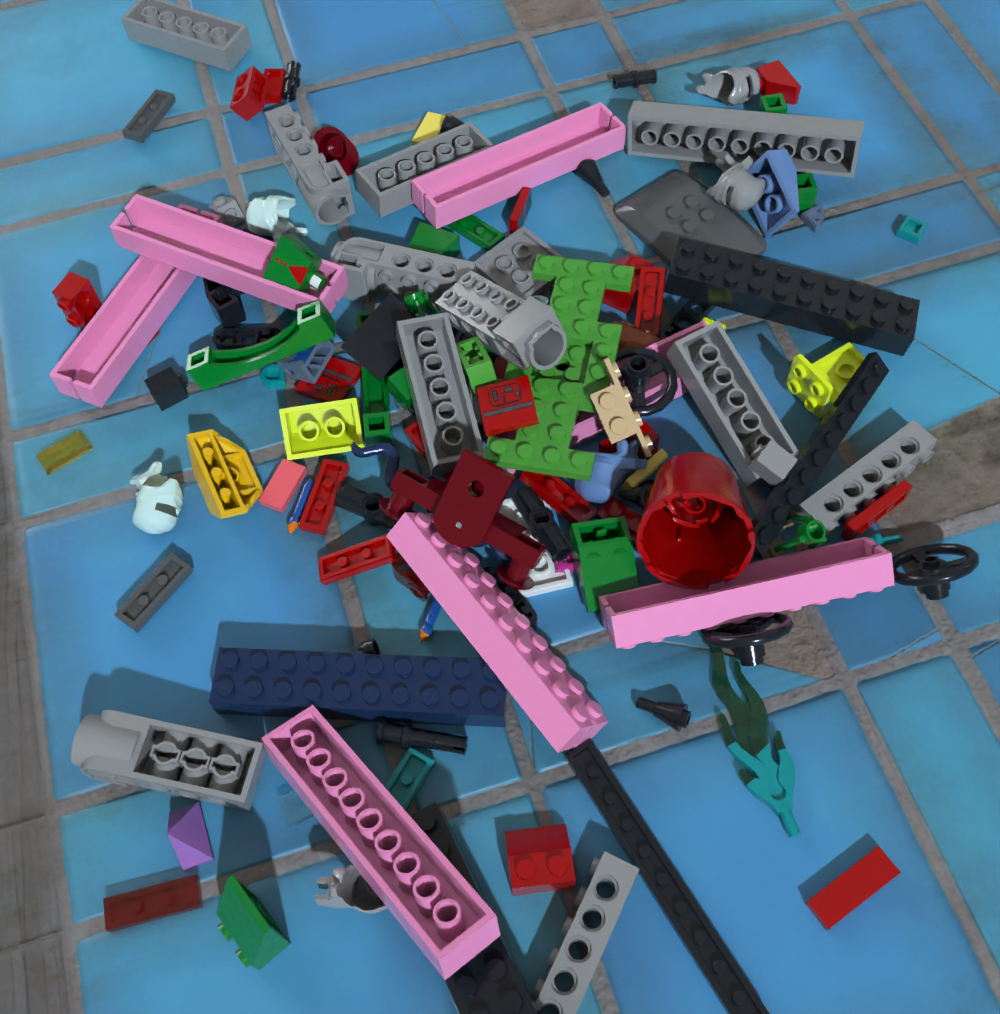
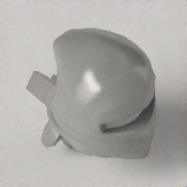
M731 67L716 74L704 73L703 80L705 84L695 88L698 94H706L715 99H721L726 105L736 106L743 104L758 94L760 90V77L756 70L751 67Z
M725 153L724 159L717 158L715 160L716 165L723 171V174L717 183L707 190L706 194L721 205L736 211L745 212L761 199L766 187L765 179L756 178L748 172L749 167L754 163L750 155L744 160L736 162L729 153Z
M353 864L345 868L335 867L332 871V876L317 878L319 889H328L326 895H315L314 899L319 906L354 908L364 914H377L387 909Z

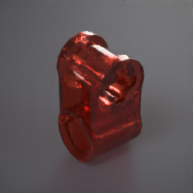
M397 552V561L392 562L395 579L409 589L418 599L426 602L430 591L411 567L407 570L399 569L401 565L408 563Z

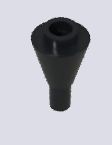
M591 159L581 162L578 166L577 175L596 188L603 198L608 196L610 191L603 183L595 160Z
M639 697L636 702V708L652 713L653 716L677 732L682 727L687 728L690 722L692 712L688 711V704L654 702Z

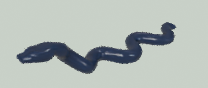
M352 442L351 450L357 457L366 458L378 454H383L387 457L384 478L386 486L389 488L399 468L400 457L396 447L390 443L380 442L360 448L355 442ZM419 474L429 481L435 478L431 474ZM426 509L427 513L434 514L430 510ZM483 542L480 545L474 546V548L483 547L489 544ZM489 545L494 556L509 565L512 557Z

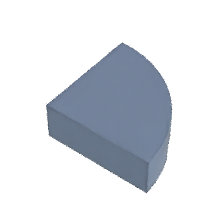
M818 204L802 212L800 219L816 233L822 227L824 209L821 204Z

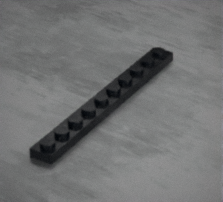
M877 352L868 353L796 456L797 462L784 480L776 485L751 521L755 533V548L753 552L755 557L766 554L888 374L889 369Z
M588 739L565 753V760L632 865L640 868L639 876L727 1014H769L591 740Z

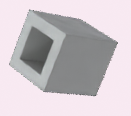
M771 439L764 446L759 444L750 455L753 460L748 468L774 487L784 480L798 459Z

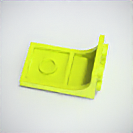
M850 342L813 364L802 354L794 356L786 386L792 394L796 395L804 403L809 412H812L820 419L829 411L865 357Z

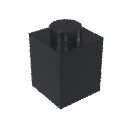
M171 366L144 380L161 411L188 398L184 389L188 385L181 373L176 375Z

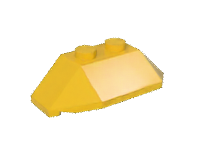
M213 429L187 434L186 438L193 473L210 514L219 519L248 513L263 493V488L246 451L229 439L219 436V433Z

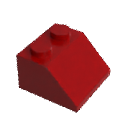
M633 254L609 262V264L634 267L630 292L605 289L602 302L628 315L637 304L641 266L653 267L654 263Z
M566 824L505 832L513 896L575 888L576 879Z

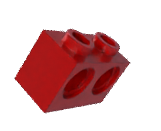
M254 66L236 79L230 108L246 121L264 109L269 79Z
M69 272L52 291L57 300V306L66 316V321L75 328L81 327L84 329L102 306L90 280L72 272Z

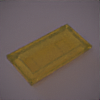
M77 431L40 452L36 458L47 475H50L94 448L84 433Z

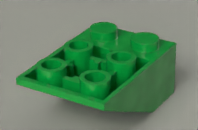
M625 516L571 524L567 539L573 546V552L570 554L587 613L600 611L598 596L639 588L632 538Z

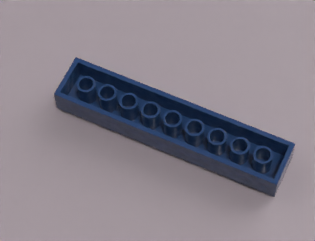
M219 647L209 703L217 714L293 718L311 705H314L325 719L380 722L381 718H386L387 722L505 727L507 689L484 659Z

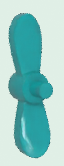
M874 534L871 537H867L877 543V546L904 541L903 536L900 535L882 537L881 534Z

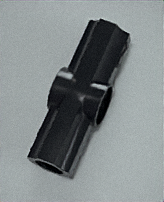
M346 483L340 486L336 492L335 506L365 518L367 523L372 526L382 525L392 529L398 522L381 511L378 502L379 499L384 497L379 493H367ZM373 508H379L376 511H370Z
M525 486L517 490L516 494L512 496V502L530 527L532 537L547 547L546 553L552 562H560L566 559L573 552V546L554 520L552 510L545 507L532 487Z

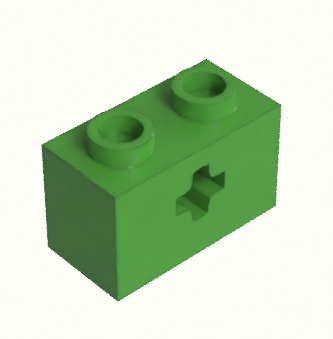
M478 335L456 343L463 373L474 395L477 394V388L498 383L491 359Z

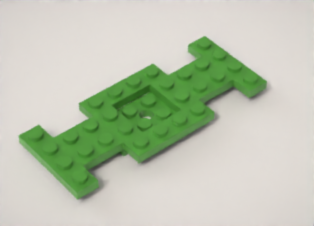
M537 254L532 271V279L555 282L549 306L553 308L566 333L567 347L561 360L551 369L543 371L536 368L534 370L532 366L527 370H522L508 361L503 381L526 375L529 376L539 424L518 429L515 440L489 436L483 455L484 459L503 468L590 482L595 453L570 449L571 440L579 411L597 413L589 395L611 385L602 362L603 359L608 357L611 363L616 361L622 325L598 322L605 289L630 292L634 267ZM564 364L567 365L569 368L567 370L560 371L556 369V366Z

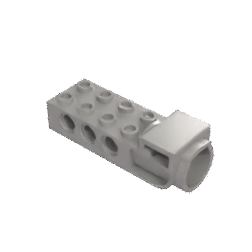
M289 103L264 112L273 147L316 220L322 225L331 226L340 223L347 216L355 214L349 178L338 160L327 163L324 154L318 153L316 141L314 138L310 139L309 131L306 125H302L299 113L293 111ZM342 197L344 206L338 209L336 204L340 202L339 198Z
M362 237L338 241L333 248L329 261L345 267L349 287L342 298L370 303L374 295L387 298L392 293L398 300L405 301L404 296L422 289L423 294H428L430 302L435 309H438L435 302L444 292L454 286L463 275L467 274L470 270L477 273L476 262Z
M472 270L463 275L454 286L444 292L435 302L441 313H448L451 326L470 338L478 335L483 346L522 370H527L530 366L542 371L551 369L561 360L567 347L566 333L552 307L532 296L524 300Z
M104 710L101 716L93 714L85 716L75 733L71 749L73 765L80 766V771L89 779L123 787L134 785L246 811L251 809L268 755L264 744L260 742L113 710Z

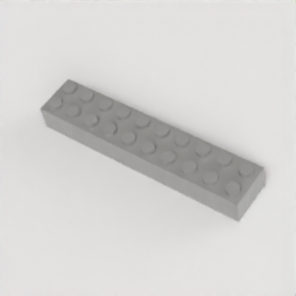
M634 100L628 113V155L716 164L715 160L717 158L724 159V154L729 153L736 162L744 160L750 155L755 163L767 150L787 149L797 172L854 178L865 121Z

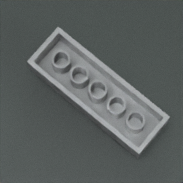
M138 0L121 18L129 40L230 72L252 47L247 25L166 0Z
M471 122L465 123L356 169L357 191L382 218L413 204L411 180L494 145Z
M448 313L396 321V338L430 473L432 476L451 473L454 471L463 450L468 449L483 457L485 451Z
M718 320L673 343L666 353L746 487L762 479L748 468L753 460L750 455L759 444L764 446L772 439L796 458L799 454L798 449Z

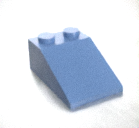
M787 149L767 150L748 169V172L754 177L765 179L766 187L761 199L752 207L766 238L774 234L799 212L797 171Z

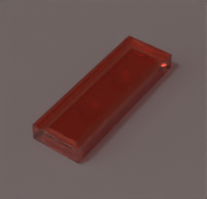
M195 874L103 898L105 930L113 932L203 908L200 876Z

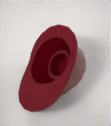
M327 126L318 130L314 136L319 150L318 153L324 154L327 163L338 160L347 176L355 172L359 164V154L354 144L336 127Z

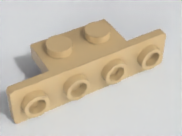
M609 357L603 359L602 363L612 385L589 396L610 444L612 445L635 435L644 458H649L652 456L651 450H654L649 436H643L639 426H642L643 422L638 411L633 412L629 402L632 401V397L626 386L622 387L618 380V377L621 376L616 362L611 363Z

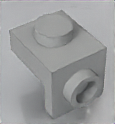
M220 196L212 201V205L207 207L210 213L221 216L224 225L235 227L245 221V217L235 199Z

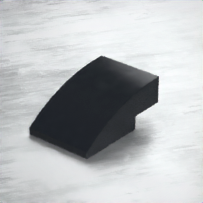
M391 293L355 330L341 348L380 382L401 358L396 338V321L418 317Z

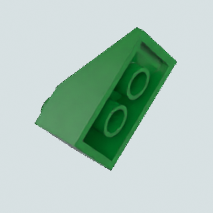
M231 875L226 881L216 912L221 920L218 928L228 941L233 938L239 946V949L235 952L245 967L252 965L260 970L291 943L256 894L234 875Z

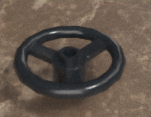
M642 347L619 350L615 362L629 358L625 363V368H619L621 376L618 377V380L623 381L624 386L633 392L635 407H631L632 411L637 410L640 417H647L662 411L673 401L678 388L677 374L669 360L656 351ZM664 371L667 376L668 385L664 395L657 402L646 406L644 390L648 388L650 378Z
M951 543L930 544L908 549L892 558L894 582L905 586L921 587V591L927 599L940 600L949 596L950 582L969 575L978 567L979 554L971 547ZM949 554L959 555L964 558L946 562L943 559H939L938 556L931 555ZM913 559L918 563L917 571L907 574L897 571L898 567Z
M775 612L771 617L758 616L749 618L746 622L737 624V628L733 630L726 628L735 625V623L720 625L719 628L714 630L703 629L700 635L702 641L710 646L735 648L736 657L740 660L742 666H756L764 662L763 656L766 655L764 643L787 635L793 628L794 623L788 615ZM773 623H774V624H779L778 626H776V627H774V628H772V629H769V630L764 631L767 627H769V626H770L771 624H773Z

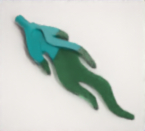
M707 644L713 655V689L729 711L736 732V738H734L726 716L723 713L719 714L718 721L723 741L731 755L754 775L753 777L744 769H740L738 776L753 796L767 805L776 816L780 815L789 838L801 835V832L792 814L794 809L795 768L791 756L784 745L782 734L780 731H776L774 734V749L778 758L777 764L770 753L769 721L763 700L741 672L740 662L736 660L733 665V677L746 699V703H744L729 683L722 649Z

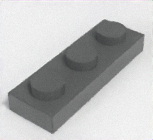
M155 89L122 130L124 137L144 143L176 102L174 94Z
M170 553L114 615L138 633L194 570L189 564L173 553Z

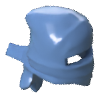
M623 439L617 442V452L615 453L592 452L595 453V461L591 480L589 482L574 479L576 492L588 502L601 504L609 501L614 491L620 487L625 475L636 470L647 469V459H639L637 454L639 449L638 441L632 440L628 444Z

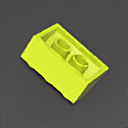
M359 398L279 409L287 460L352 451V442H355L360 448L365 447Z

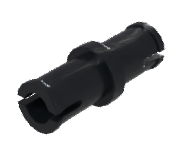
M295 61L288 63L287 74L283 80L285 86L282 97L284 100H287L289 94L288 102L296 100L297 88L300 86L299 74L301 64L297 62L296 68H294Z
M632 70L627 74L614 75L612 78L614 89L631 86L632 88H638L639 85L655 84L657 82L656 70L640 72Z

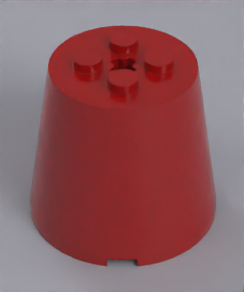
M703 452L679 454L665 462L655 477L638 525L636 545L638 553H640L646 563V568L661 581L684 589H708L711 584L721 581L727 583L737 577L747 567L753 556L755 548L754 528L736 478L731 468L714 455Z

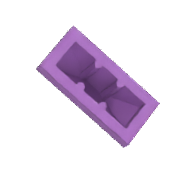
M198 801L169 812L167 834L182 869L187 871L213 861L214 856L200 802Z

